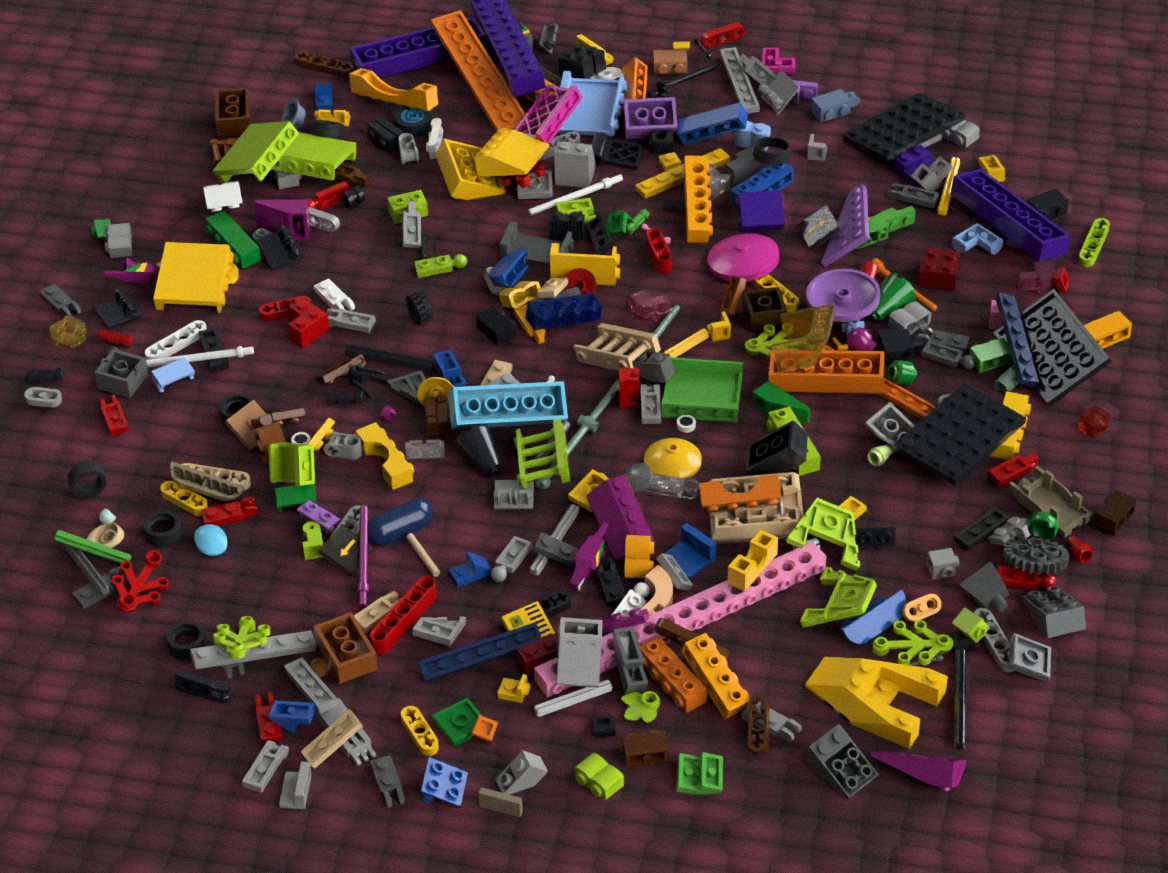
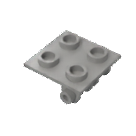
M782 70L769 86L763 84L759 86V92L762 94L761 97L777 114H780L800 89Z
M495 480L494 509H533L534 480L528 481L529 489L524 490L523 485L519 486L518 480Z

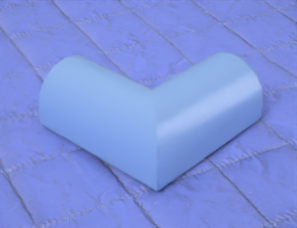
M976 223L953 237L952 245L961 254L978 245L990 254L995 255L1002 248L1003 239Z

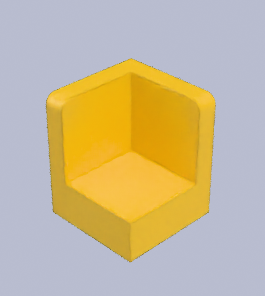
M723 311L721 312L720 322L707 325L713 342L731 338V324L726 312Z

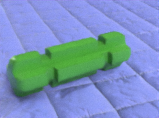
M642 209L626 226L628 235H631L649 217L650 213L646 209Z

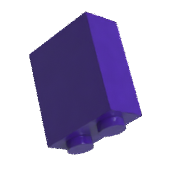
M782 190L739 193L738 199H735L736 210L739 209L740 216H737V226L741 227V232L783 230L785 221Z

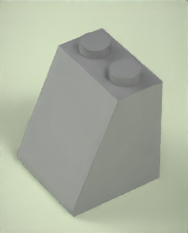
M558 141L554 151L555 185L581 188L590 186L596 167L592 145Z

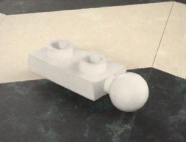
M643 582L636 584L634 591L631 589L628 591L612 615L616 613L623 615L629 613L632 609H641L647 602L643 598L649 595V586Z

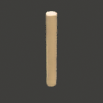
M409 533L406 539L434 577L439 576V569L415 536Z

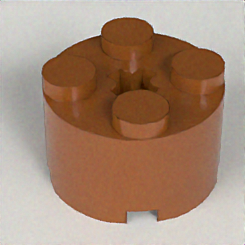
M279 422L253 429L255 439H260L257 442L260 454L265 453L261 455L265 466L269 465L268 445L286 442Z

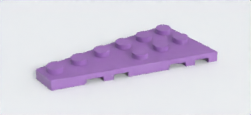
M863 184L859 187H854L847 196L821 261L824 267H827L869 240L867 188Z

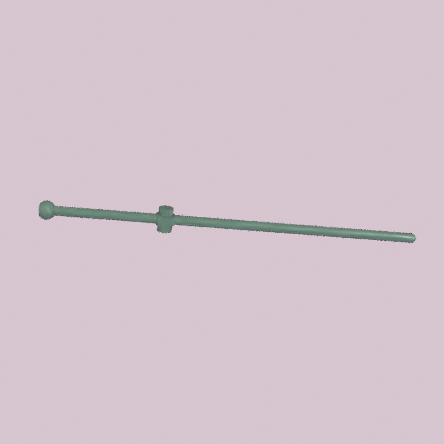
M679 305L673 306L653 332V334L657 335V339L679 312ZM619 378L590 415H581L579 417L577 425L581 427L567 444V455L571 453L586 432H596L599 422L595 420L619 390ZM552 463V465H551L549 468H553L554 465H557V464H556V463ZM552 476L537 479L536 485L538 488L547 489L551 484Z

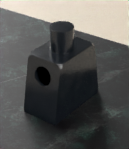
M878 329L877 344L879 350L884 351L885 367L890 366L896 360L911 361L914 356V350L923 348L922 338L912 339L907 329Z

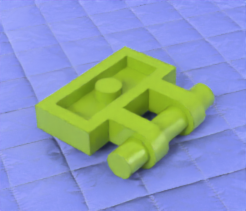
M591 198L556 202L557 212H562L563 214H570L572 212L585 214V225L596 217L591 215L594 214Z

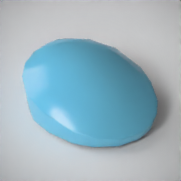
M207 524L195 531V545L201 553L217 556L225 552L227 537L220 527Z

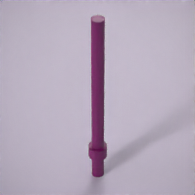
M366 505L360 507L359 584L357 585L359 608L367 607V595L369 594V585L367 584L368 506Z

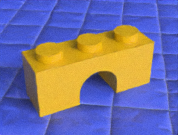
M760 530L750 541L747 556L744 557L739 554L728 566V584L746 591L777 555L778 537Z

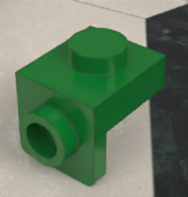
M110 219L94 220L92 222L93 225L90 226L92 235H96L97 240L105 238V230H108V225L111 224Z

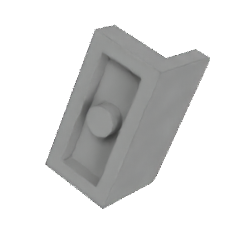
M301 761L299 772L285 773L279 802L280 808L305 809L312 776L310 762Z

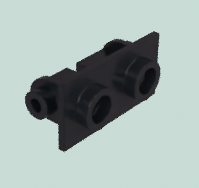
M895 526L855 528V543L858 547L895 546Z

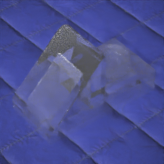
M709 164L710 199H714L730 188V175L719 174V171H716V164Z

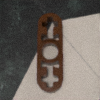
M760 693L754 694L749 699L748 746L756 755L764 754L769 748L770 704L766 696ZM761 700L763 703L760 705L761 713H758L756 704H758V701ZM758 719L764 720V726L760 729L753 727L754 722ZM756 735H760V740L763 743L760 744L759 748H756V746L754 745L757 744L758 737Z

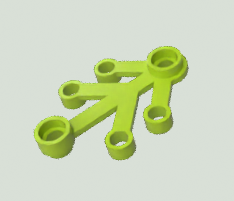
M784 323L782 330L771 341H765L768 337L775 334V327L768 324L764 326V332L759 337L745 342V349L750 355L761 353L770 358L771 350L767 348L799 350L796 347L788 348L786 346L801 345L806 350H812L816 347V337L812 333H806L802 338L784 339L793 332V325L791 323Z
M244 616L239 621L238 635L229 631V625L220 624L217 626V633L213 634V642L225 647L230 658H243L247 649L267 643V636L270 635V626L260 625L258 626V631L254 632L256 627L253 617Z
M917 620L914 623V631L928 638V640H923L906 629V624L903 621H896L893 625L894 633L902 635L908 640L887 641L884 637H878L873 641L872 650L874 654L884 656L889 652V649L910 648L907 652H900L898 654L899 664L909 665L910 660L919 653V663L928 665L931 659L938 653L946 654L953 648V639L948 635H937L926 628L925 621ZM924 648H931L929 651L920 652Z

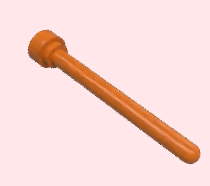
M876 258L871 261L878 267L876 274H881L886 278L891 273L885 269L884 263ZM915 290L913 296L916 297L918 302L931 311L937 310V306Z

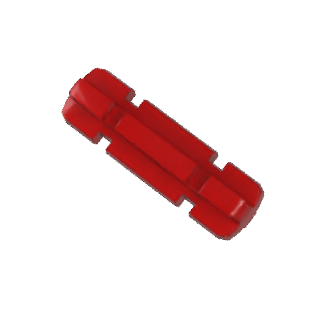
M103 329L98 333V339L102 341L107 340V342L119 345L123 343V346L128 347L133 343V337L129 335L124 336V334L112 331L108 333L107 330Z

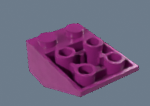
M308 199L254 200L258 229H266L274 233L278 231L279 226L284 225L289 227L295 240H309L311 226Z

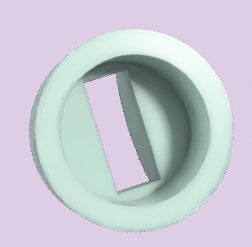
M106 508L99 515V520L103 524L112 523L117 518Z

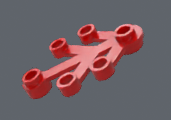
M536 162L529 172L535 173L536 177L544 176L546 172L543 162ZM529 173L518 176H500L502 186L512 184L511 179L515 176L521 188L530 186L531 178Z
M152 550L146 554V565L137 579L132 570L131 562L123 561L120 564V572L126 576L131 587L129 593H127L123 585V577L120 575L112 577L111 586L117 589L120 596L117 599V606L121 611L132 612L136 609L137 605L144 603L157 605L160 601V594L156 591L150 592L149 595L136 596L139 592L152 589L160 591L168 589L169 580L165 577L145 582L151 571L161 564L162 555L158 551Z

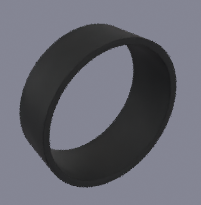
M769 136L760 138L755 143L753 157L756 161L767 165L784 164L791 158L790 144L785 139ZM776 147L784 151L771 153L765 152L761 148Z

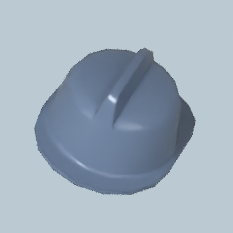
M291 98L285 104L280 122L290 121L294 128L297 129L304 122L305 109L299 105L296 98Z

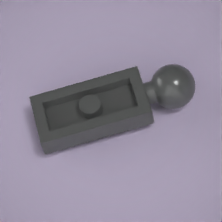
M928 340L921 353L923 358L954 368L959 363L966 370L973 369L976 365V360L972 355H965L963 357L962 350Z

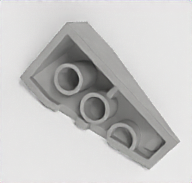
M891 402L865 422V425L878 438L891 445L895 444L915 426Z

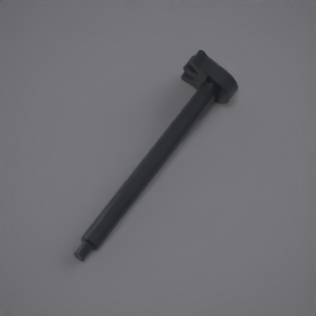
M718 64L708 65L667 82L663 79L657 81V90L661 94L670 91L668 87L714 70L715 67H718Z

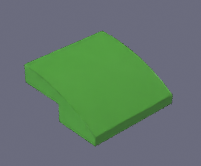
M702 752L700 757L679 753L677 757L676 792L687 794H717L722 792L723 756Z

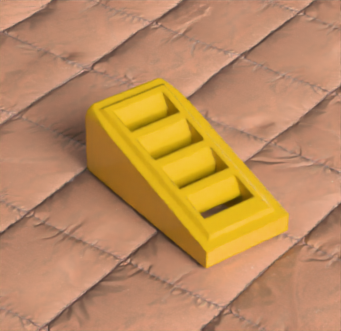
M995 155L978 158L983 171L998 182L1005 181V169Z

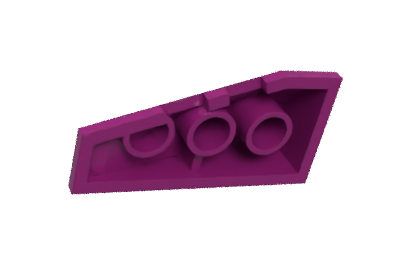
M871 752L872 757L929 785L938 786V790L951 791V788L958 787L966 766V760L946 757H931L930 759L925 755L907 756L904 753Z

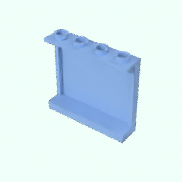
M564 71L560 87L569 88L571 85L576 86L582 99L557 134L575 131L580 135H594L595 133L603 132L608 136H614L615 130H618L619 127L618 116H621L622 113L621 103H624L623 92L627 89V81L624 80L623 73L620 74L619 80L572 78L570 71Z

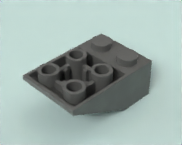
M1052 586L1044 591H1031L1027 595L1021 596L1039 631L1047 638L1086 629L1084 606L1060 587Z
M840 724L836 725L800 753L814 773L847 799L879 775Z

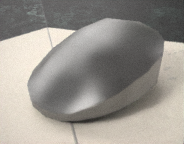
M645 463L633 464L624 473L634 494L645 491L650 486L653 478L649 466Z

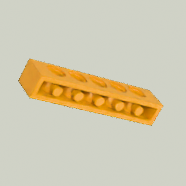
M685 156L684 159L687 243H708L709 236L713 235V225H709V223H712V213H709L711 211V200H708L711 195V188H707V186H710V175H707L709 174V163H706V156Z

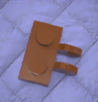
M732 275L729 285L723 284L722 288L727 291L725 295H719L718 299L723 300L720 310L735 314L739 307L741 295L745 290L746 279Z

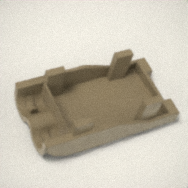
M1039 466L1034 468V473L1029 479L1023 478L1018 485L1013 482L1009 483L1010 490L1015 499L1031 513L1042 511L1050 513L1056 518L1058 522L1057 533L1063 538L1070 535L1072 529L1076 526L1087 524L1093 519V514L1081 505L1083 497L1075 491L1072 495L1065 486L1054 479V474L1048 470H1042Z

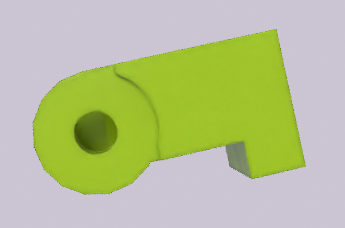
M315 521L305 523L303 525L305 560L325 557L320 525Z

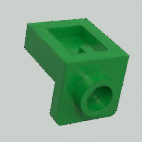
M621 210L608 214V230L610 235L626 234L627 222H630L632 217Z

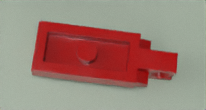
M1035 453L1026 457L1017 455L989 469L987 476L998 487H1001L1031 472L1038 465L1039 456Z

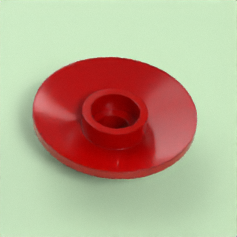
M577 268L567 273L564 277L568 279V285L562 291L575 287L579 288V286L583 285V289L580 292L584 302L594 295L597 283L590 271Z

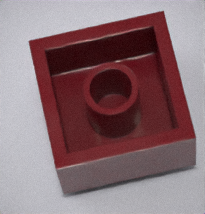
M925 247L919 270L918 286L954 291L959 272L961 252Z

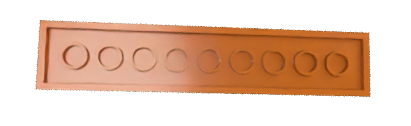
M462 11L431 19L433 29L496 132L501 128L515 130L526 114L513 96L510 88Z

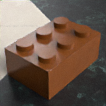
M352 612L314 626L316 644L339 684L378 670L376 652Z

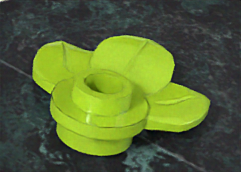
M648 691L643 694L632 692L621 697V700L629 706L624 714L626 720L637 721L642 718L645 723H648L656 718L657 709L660 706V698L655 692Z

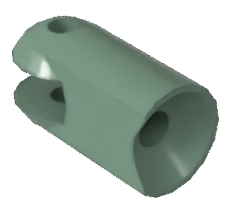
M1014 366L1007 369L993 384L996 390L1003 391L1005 395L1006 391L1010 392L1019 384Z

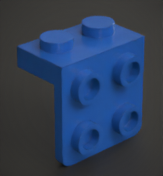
M685 523L681 527V541L664 554L672 555L688 579H691L716 559V542L699 532L698 529Z

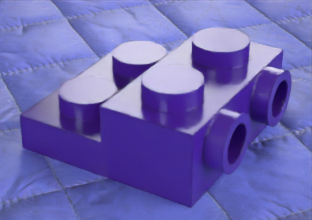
M921 145L914 147L893 159V169L916 186L918 183L911 175L922 163L928 168L934 163L931 159L932 153Z

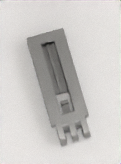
M338 699L339 706L321 714L317 711V718L325 729L348 710L340 699ZM362 728L349 738L353 742L352 744L346 741L339 747L348 759H352L356 766L362 764L359 758L364 763L369 761L367 754L371 759L376 757V753L371 747V739Z

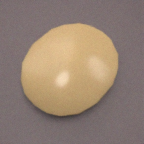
M106 523L95 528L88 535L87 540L113 548L124 538V531L116 523Z

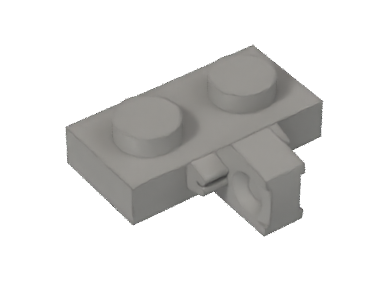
M1018 517L1008 519L1006 524L997 528L988 537L990 544L1004 546L1006 542H1010L1014 538L1026 539L1031 535L1027 526L1028 519Z

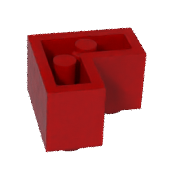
M301 298L289 306L291 322L288 324L290 341L299 347H306L329 331L328 314L309 301Z

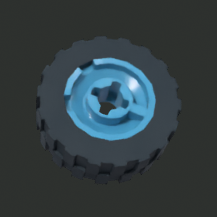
M402 106L394 113L395 126L404 133L412 134L414 138L427 134L430 128H432L430 111Z

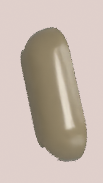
M171 461V476L175 483L183 488L221 501H232L238 498L244 491V486Z

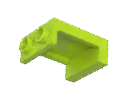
M288 442L268 445L271 483L289 482L295 483L296 486L315 484L313 445Z

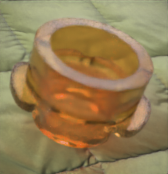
M317 658L311 662L310 667L318 677H323L330 671V665L323 658Z

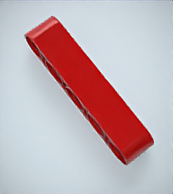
M424 576L420 578L370 632V642L376 654L382 655L387 653L436 600V581L433 577Z

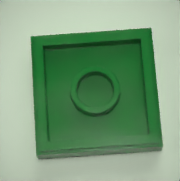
M467 697L431 716L435 725L450 744L455 747L473 738L470 735L477 716L481 715V713Z

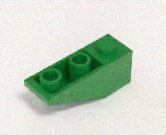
M770 381L753 391V406L764 414L768 415V412L790 406L800 423L808 424L810 422V408Z

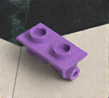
M310 500L297 509L303 520L308 522L315 521L326 534H332L335 531L333 525L340 521V518Z

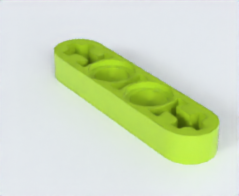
M1098 218L1093 222L1079 253L1078 263L1081 266L1091 267L1094 265L1109 232L1110 222L1107 219Z

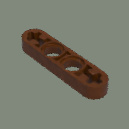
M299 51L294 55L295 64L300 67L343 78H348L349 74L353 72V65L349 62L306 51Z
M659 618L654 626L655 632L681 646H684L685 642L700 636L665 618ZM716 644V649L728 662L731 655L730 652Z

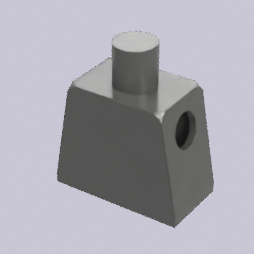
M991 561L960 584L963 593L981 608L990 610L995 606L999 612H1002L1009 605L1005 600L1009 595L1008 590Z

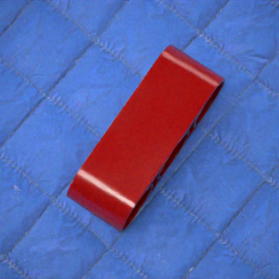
M651 228L646 232L647 251L656 271L663 275L669 274L672 271L671 251L662 231L657 228Z

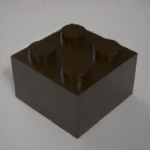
M779 287L743 291L742 309L750 332L764 330V326L768 324L773 325L775 329L782 328V325L787 322V309Z

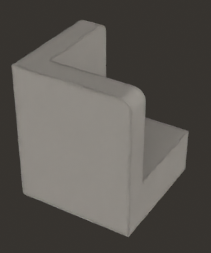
M811 134L807 159L825 161L826 143L814 142V134Z

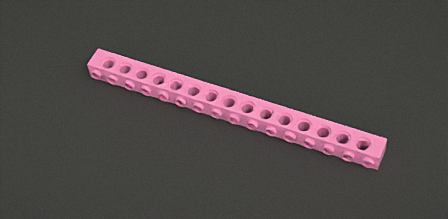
M812 541L804 545L802 549L797 548L773 559L746 591L728 584V580L651 614L646 623L631 626L634 629L639 647L657 637H660L665 644L671 641L655 632L654 626L659 618L668 619L690 631L700 629L728 614L735 613L739 609L752 605L763 598L770 597L776 592L785 590L789 586L802 582L813 575L820 574L826 567V555ZM613 632L602 637L600 673L617 666ZM557 658L534 668L535 682L547 698L572 687L570 685H557Z

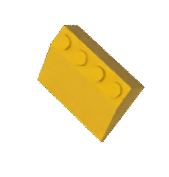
M501 128L475 155L474 160L478 176L526 175L547 151L549 144L519 131Z
M443 139L435 155L451 197L471 200L505 194L506 191L504 186H502L500 176H478L474 157L482 148Z

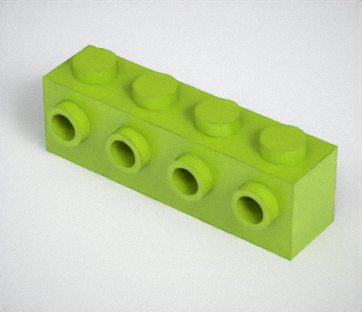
M790 406L768 412L766 426L769 432L792 420L803 428ZM809 437L807 440L806 462L792 468L795 469L799 476L820 470L821 456Z

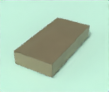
M481 787L479 791V807L521 817L523 812L522 798Z

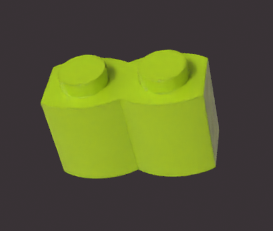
M592 753L575 767L576 781L580 785L590 788L594 796L600 797L603 800L608 799L624 786L623 774L596 753Z

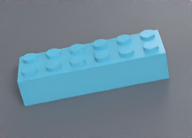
M564 381L453 387L448 391L452 430L471 429L470 426L480 423L486 424L490 428L553 424V420L561 419L563 423L568 419Z

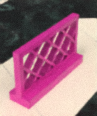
M547 85L515 130L521 132L522 129L528 127V130L521 133L549 144L581 101L582 96L578 88L574 85H571L569 88ZM550 91L555 92L554 94L547 96ZM557 98L556 101L551 102V103H548V101H551V100ZM546 103L545 106L538 108L540 105ZM548 110L547 113H545V114H543V115H541V116L539 115L540 113H542V112ZM537 115L536 118L530 120L531 117ZM539 123V125H536L532 128L530 127L533 124Z

